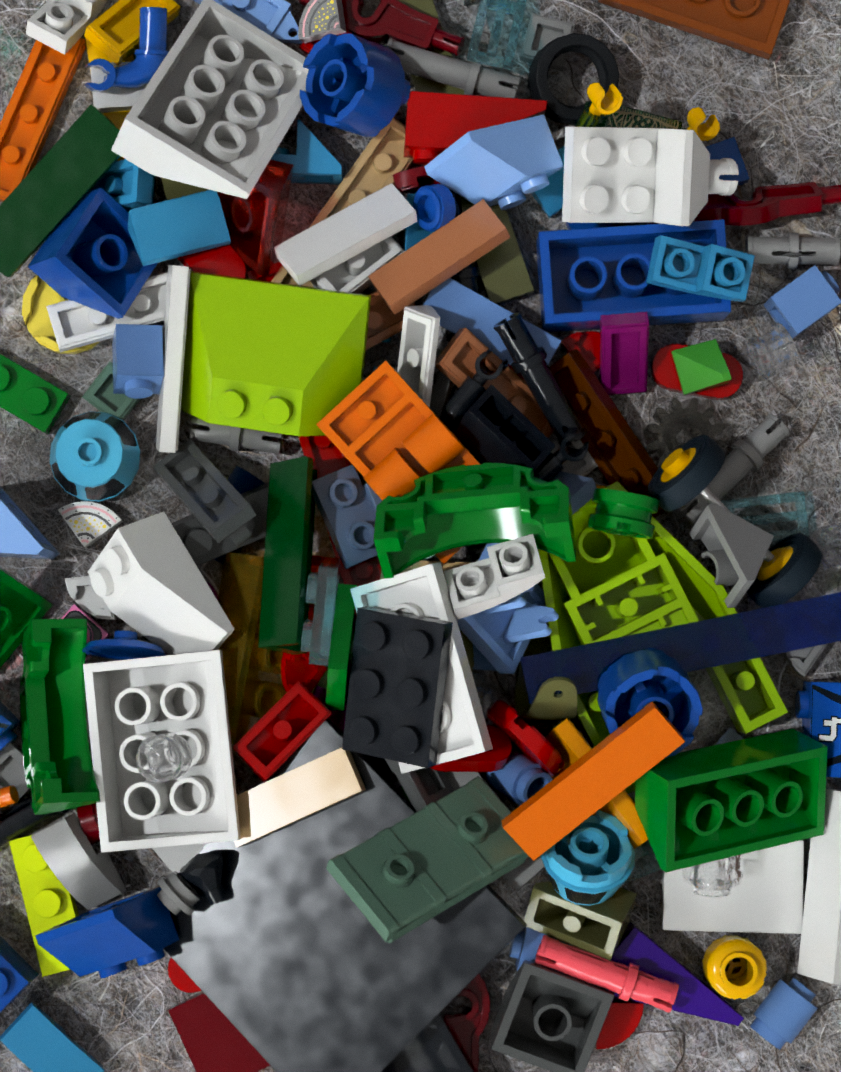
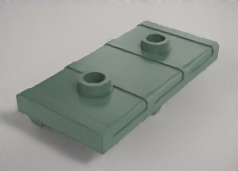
M476 777L436 802H431L424 806L423 809L404 820L381 830L375 836L356 847L333 857L328 861L326 869L384 941L392 943L517 868L529 856L502 827L501 820L511 812L480 777Z

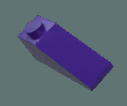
M631 921L628 923L626 932L611 959L612 961L627 966L631 962L639 965L640 971L673 983H678L679 989L674 1005H672V1010L739 1026L744 1018L737 1010Z

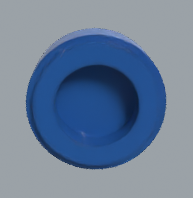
M425 185L417 190L414 196L413 208L416 210L418 224L421 228L428 232H433L455 218V200L451 191L445 185Z

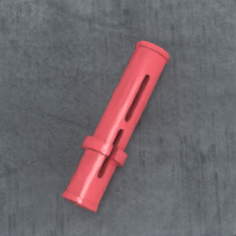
M543 935L534 960L535 964L554 969L568 976L619 994L618 998L628 1002L629 998L652 1005L667 1013L671 1012L679 989L678 983H673L640 971L639 965L630 962L627 966L619 962L610 961L578 947L550 938L547 935Z

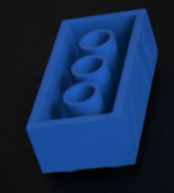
M725 220L693 221L690 226L647 224L539 232L536 241L542 329L546 332L600 329V315L647 312L649 326L724 321L731 313V300L668 289L648 284L646 280L656 237L663 235L701 246L714 244L727 248Z

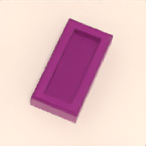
M647 312L600 315V383L608 395L647 392L649 319Z

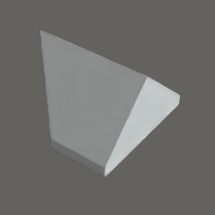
M708 504L689 534L693 540L701 539L708 551L701 554L702 559L711 558L715 563V584L732 586V590L724 602L727 608H733L737 606L756 579L774 536L717 504Z

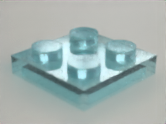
M321 563L318 573L311 572L308 575L306 603L315 604L313 620L306 619L302 630L301 651L310 652L308 664L329 665L340 564Z

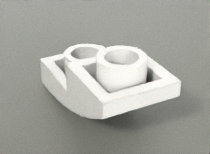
M48 0L27 20L26 35L65 55L83 36L86 27L95 20L108 0Z
M533 534L486 547L489 558L444 571L457 620L504 603L546 578Z

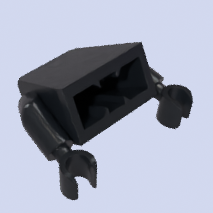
M493 349L486 350L476 359L475 375L472 378L467 376L445 407V425L480 464L506 463L532 468L534 477L547 482L564 469L562 464L565 461L574 462L582 460L587 454L589 441L579 449L570 448L567 444L568 441L576 437L579 428L572 427L566 430L563 434L560 448L552 454L551 451L555 448V445L492 384L487 389L483 387L488 380L500 376L508 366V360L505 359L499 365L497 371L489 370L485 360Z

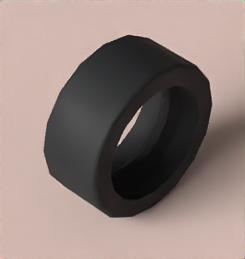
M572 33L552 40L538 51L529 67L528 88L531 98L533 100H547L545 116L557 123L565 124L583 122L588 114L587 105L589 103L591 106L592 102L589 100L586 104L577 107L568 106L558 101L551 93L548 84V71L553 61L561 54L576 52L588 57L596 66L599 83L605 90V94L611 84H615L617 88L619 84V70L616 59L608 47L591 35Z

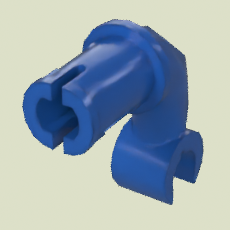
M141 7L139 49L135 50V60L126 65L113 66L105 59H94L85 67H98L107 75L104 76L101 84L86 83L84 85L91 91L101 92L110 87L138 88L148 84L169 52L167 51V9Z

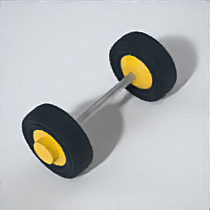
M700 435L691 439L664 460L648 485L647 492L649 496L660 500L659 507L663 510L673 511L684 506L700 493L710 504H717L730 511L707 488L724 463V451L708 435ZM802 533L793 534L782 539L767 551L756 579L746 592L747 595L763 609H772L785 603L795 596L818 570L822 560L820 549L809 537Z

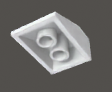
M164 511L118 528L87 572L90 576L93 590L98 596L103 598L109 610L152 643L162 647L168 655L218 650L235 630Z

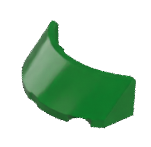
M506 463L454 466L415 479L414 490L401 497L387 496L376 507L374 543L384 579L394 578V575L401 573L420 560L449 549L481 543H502L530 534L534 535L537 549L554 554L566 562H576L569 487L558 479L553 482H547L534 477L532 468Z
M31 619L23 634V673L20 676V727L27 788H31L32 809L35 815L50 814L100 802V793L91 762L86 722L83 670L86 653L82 649L86 646L87 619Z

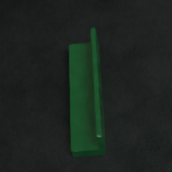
M92 104L0 205V272L4 276L12 277L120 158L118 154L111 151L120 130Z
M307 456L270 463L258 648L293 655L304 654L307 649L315 500L311 489L312 481L317 479V470L313 469V459Z

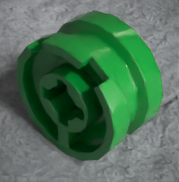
M595 488L592 502L596 504L595 513L589 515L587 527L611 534L652 539L655 526L651 524L652 514L658 512L660 500L626 491Z

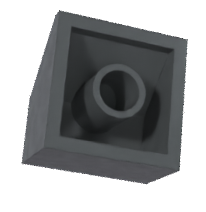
M524 960L505 992L491 1029V1049L551 1072H585L615 996L614 992Z

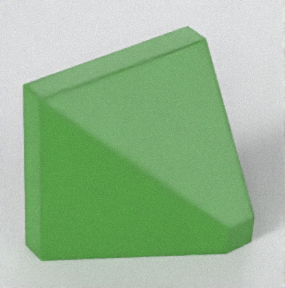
M716 339L671 351L683 396L728 384L732 380Z

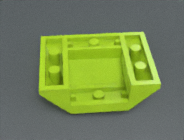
M191 271L181 410L211 424L298 437L326 436L316 424L363 381L371 296Z

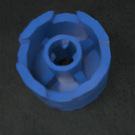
M345 33L338 36L328 34L313 46L304 61L303 67L309 69L306 78V91L300 90V99L305 112L316 122L364 137H375L380 130L392 121L400 106L404 105L409 99L411 86L409 81L405 79V72L399 57L390 48L354 34Z
M649 648L623 655L609 666L607 671L601 674L597 685L599 690L597 701L609 734L643 709L646 704L654 701L656 706L678 729L685 740V743L667 757L678 754L691 744L694 739L693 732L699 724L700 715L702 716L703 708L698 691L687 672L676 659L666 655L662 650Z

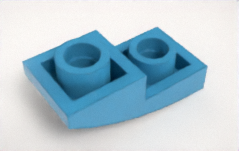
M660 235L654 241L646 283L696 295L744 302L747 297L755 255L714 244L701 246Z
M32 1002L0 1036V1041L33 1072L105 1071L100 1062L67 1035L65 1029Z

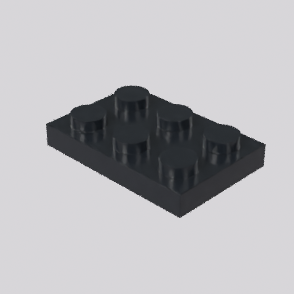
M368 606L357 608L342 743L343 750L425 768L436 765L453 622Z

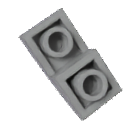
M75 813L31 836L38 851L57 879L87 910L127 891L108 852L95 853Z

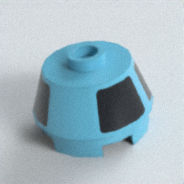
M89 411L72 417L59 428L51 443L49 462L55 480L67 493L80 500L101 502L118 496L131 485L139 470L140 448L135 433L123 420L107 412Z
M598 810L595 816H590L543 853L541 859L554 890L563 899L574 904L586 906L603 903L612 897L625 883L635 867V851L630 839L627 837L628 829L615 816Z

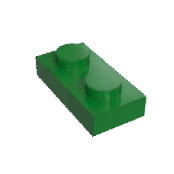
M0 354V407L48 435L71 395Z

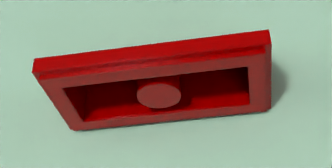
M298 681L232 749L265 783L325 720H330L332 712Z

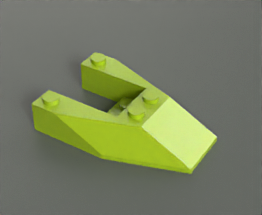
M618 481L603 488L628 492ZM591 499L572 515L576 562H566L554 554L538 549L546 577L542 580L545 606L553 608L559 614V618L556 621L548 622V627L552 630L550 640L555 672L558 677L571 679L577 687V718L592 748L610 735L597 701L599 691L597 685L601 674L607 671L608 667L623 655L649 648L662 650L666 655L676 659L678 662L697 652L735 728L740 733L747 734L788 713L734 607L727 608L724 600L728 594L724 586L716 585L714 582L715 577L653 516L651 524L655 526L652 539L628 537L594 530L587 527L589 515L595 513L596 504ZM635 782L625 789L627 793L635 790Z

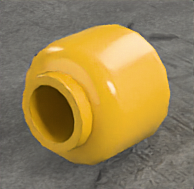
M724 935L714 940L706 949L702 961L703 973L709 985L721 996L731 1000L747 999L755 995L764 985L767 976V961L762 951L747 938L738 935Z

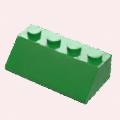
M789 729L679 752L674 756L664 758L635 781V808L660 868L665 872H670L824 835L828 746L795 729Z

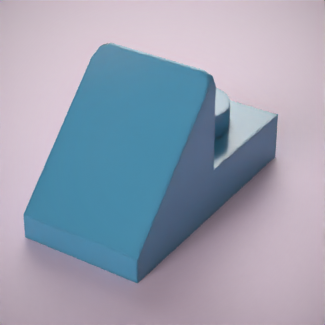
M298 120L296 155L289 154V150L278 147L258 182L339 185L344 179L342 165Z
M126 159L118 160L89 192L102 188L129 213L134 208L154 204L155 176Z

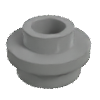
M174 871L168 878L162 876L157 881L162 889L157 896L173 914L177 915L182 910L187 915H191L195 911L193 905L200 900V896L179 873Z

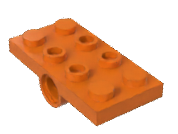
M386 360L316 424L362 474L364 480L382 501L387 496L401 497L414 490V480L427 474L459 465L480 464ZM462 547L449 549L435 555L444 564Z

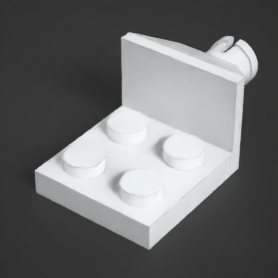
M565 126L562 222L660 223L690 226L708 202V194L730 196L736 191L738 181L719 179V176L739 175L738 166L732 158L710 159L709 151L694 130Z

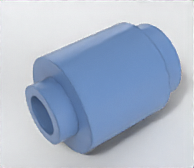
M512 747L507 763L502 769L486 772L488 784L519 806L553 780L537 762L515 747Z
M794 977L789 983L780 978L753 1013L756 1019L750 1027L777 1049L781 1050L786 1042L791 1044L817 1011L818 1008L811 1002L816 994Z

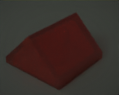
M270 160L248 199L217 192L231 239L229 245L241 257L242 261L260 276L269 275L276 259L274 247L282 243L294 166L293 164Z

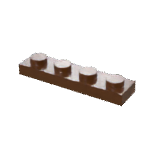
M578 349L567 353L549 368L580 424L587 432L580 441L583 445L589 441L588 452L610 485L618 481L628 492L649 496L647 488L653 475L658 470L657 466ZM658 507V512L652 514V516L655 518L665 510Z

